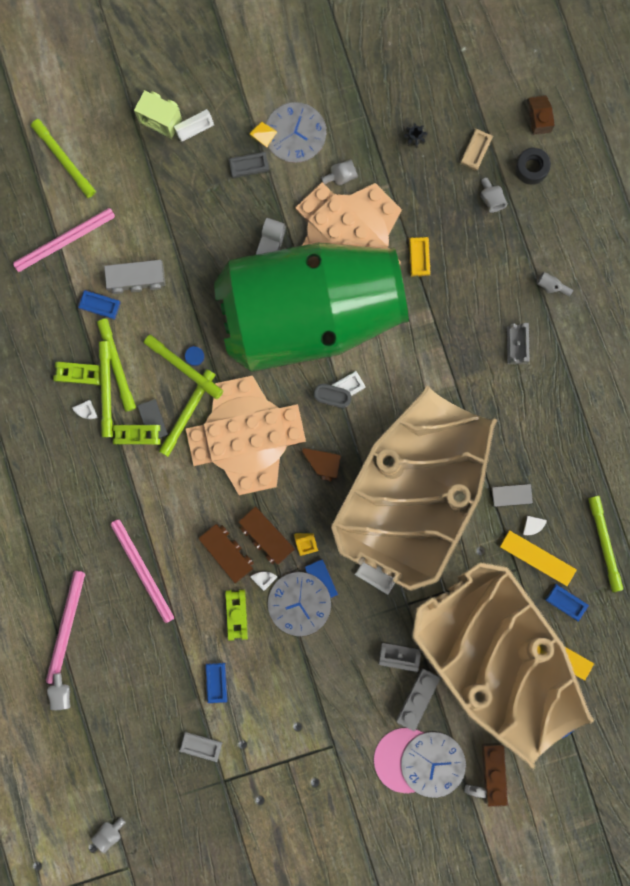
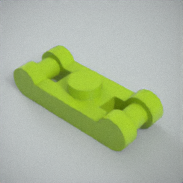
M55 362L56 375L53 377L54 382L101 386L99 365ZM64 369H68V376H63ZM89 371L94 372V378H88Z
M113 425V431H115L113 444H160V439H158L160 425ZM123 431H125V439H122ZM146 431H151V439H146Z
M239 589L238 592L226 590L228 641H234L235 638L248 640L245 589ZM240 599V605H233L232 600ZM234 625H241V630L234 631Z

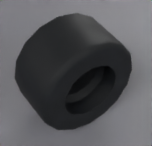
M528 148L519 155L516 161V175L525 184H538L546 178L550 171V158L540 148ZM527 161H537L540 165L539 171L535 173L528 171L526 168Z

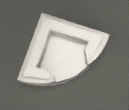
M91 400L73 407L75 413L84 419L98 418Z
M527 516L523 535L538 533L543 529L547 520Z
M258 572L252 575L251 578L265 591L275 581L277 576L270 572Z
M465 785L464 793L486 798L487 791L483 787Z

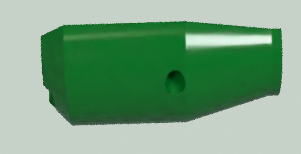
M317 242L231 259L214 282L216 301L223 300L224 302L221 303L223 315H226L227 318L225 323L226 333L230 334V338L224 339L228 356L251 372L341 355L399 324L409 322L405 289L395 247L386 249ZM312 257H316L319 260V265L315 268L308 265V260ZM327 332L332 333L334 336L333 341L329 344L323 341V335Z

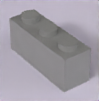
M162 260L104 266L106 288L112 294H121L124 290L140 292L142 288L159 290L161 286H165Z
M423 668L420 669L396 719L397 723L413 731L416 730L440 680L439 676Z

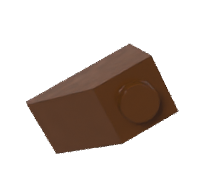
M547 95L528 98L532 134L551 133L555 124L552 106Z
M303 448V455L316 474L321 476V480L332 482V479L337 478L341 455Z

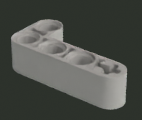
M266 218L256 254L280 249L286 231L285 223Z

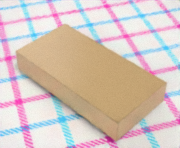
M475 129L460 164L477 171L493 136Z

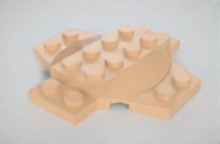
M322 182L295 208L308 222V235L302 245L320 242L386 249L389 245L388 235L402 211L376 183L351 195H336ZM312 257L308 260V265L315 268L319 265V260L316 257Z
M253 375L215 383L224 392L219 399H213L212 413L207 418L205 424L186 428L193 466L214 463L224 469L239 496L276 488L280 457L285 452L287 446L306 442L298 404L278 408L273 403L267 401Z

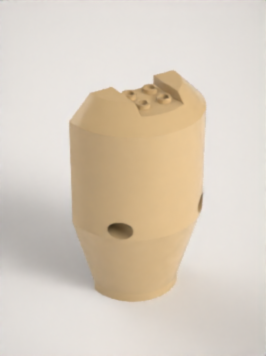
M426 386L424 392L374 444L332 525L339 553L359 565L365 562L375 569L377 566L381 567L383 573L394 578V583L408 590L438 582L481 498L493 429L497 419H486L472 414L440 397L430 387ZM393 459L394 463L391 466L387 467L384 465L386 460ZM464 494L465 498L463 501L457 502L454 500L457 495Z
M479 563L457 577L459 583L450 587L448 594L446 592L435 599L430 598L416 609L412 638L467 715L526 761L529 767L533 769L537 758L551 745L573 730L592 723L594 719L589 714L563 643L507 567ZM537 646L540 647V654L537 652Z

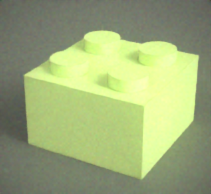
M144 90L134 109L139 123L171 139L176 132L174 126L182 120L178 105L171 100L165 101L161 99V96L153 91L149 93Z

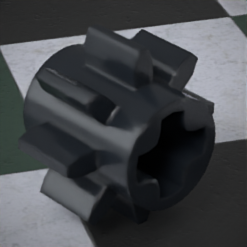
M414 123L412 128L406 127V132L409 134H405L404 139H408V146L412 144L417 148L418 144H425V139L423 138L427 137L428 133L423 132V125L419 127Z

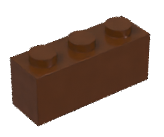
M256 506L239 521L241 524L239 529L246 536L250 534L254 538L252 543L259 551L262 548L267 553L265 557L272 565L275 562L279 565L295 550Z
M215 524L198 539L236 584L254 569L252 567L254 563L248 555L243 556L239 550L242 548L236 540L231 541L227 535L230 533L223 525L219 527L218 524Z
M502 743L482 744L484 786L487 791L486 804L488 807L508 806L504 745Z

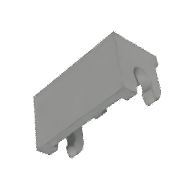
M513 323L507 326L508 364H527L529 362V323L521 325Z
M382 643L379 665L418 672L421 655L420 649Z

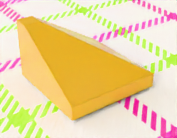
M261 122L251 131L250 136L265 147H268L277 131Z
M314 533L294 534L300 556L318 551Z

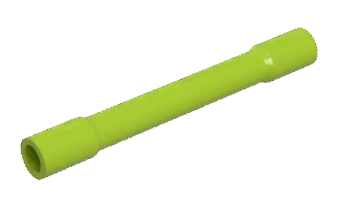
M36 119L31 123L33 130L57 157L87 198L92 197L96 190L75 167L41 120Z
M108 319L99 320L97 325L102 339L110 341V362L121 393L120 396L125 412L135 410V402L129 390L116 350Z
M152 335L146 337L144 344L155 353L160 354L216 400L222 396L224 391L216 384L207 380L167 349Z
M110 341L99 342L102 406L101 437H113Z
M206 369L202 376L212 381L216 374ZM197 385L172 431L158 451L167 457L172 452L177 439L205 392L200 385Z
M600 496L588 498L603 550L612 592L624 590L608 535Z

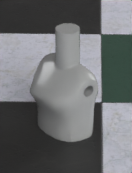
M350 159L332 165L331 174L321 178L324 184L335 181L340 186L358 178V175Z
M483 178L481 182L485 189L481 191V198L489 211L493 213L504 209L508 203L503 195L502 188L500 186L492 187L489 179Z
M544 271L537 281V285L543 287L547 293L560 291L570 297L573 292L572 289L563 285L558 278Z
M54 673V685L49 686L47 689L50 710L70 708V687L62 684L61 673Z
M120 817L113 825L105 822L90 840L102 853H106L121 838L118 830L126 821Z

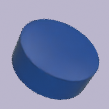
M190 347L185 353V359L189 365L199 366L204 361V353L199 347Z

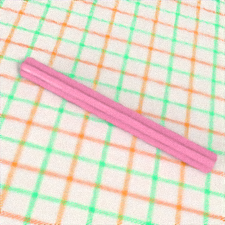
M110 208L102 211L13 262L15 269L20 272L113 219L115 217L114 213Z
M119 519L113 521L111 527L165 623L170 622L174 619V616Z
M74 571L46 679V682L54 685L53 674L60 673L85 577V573L81 571Z

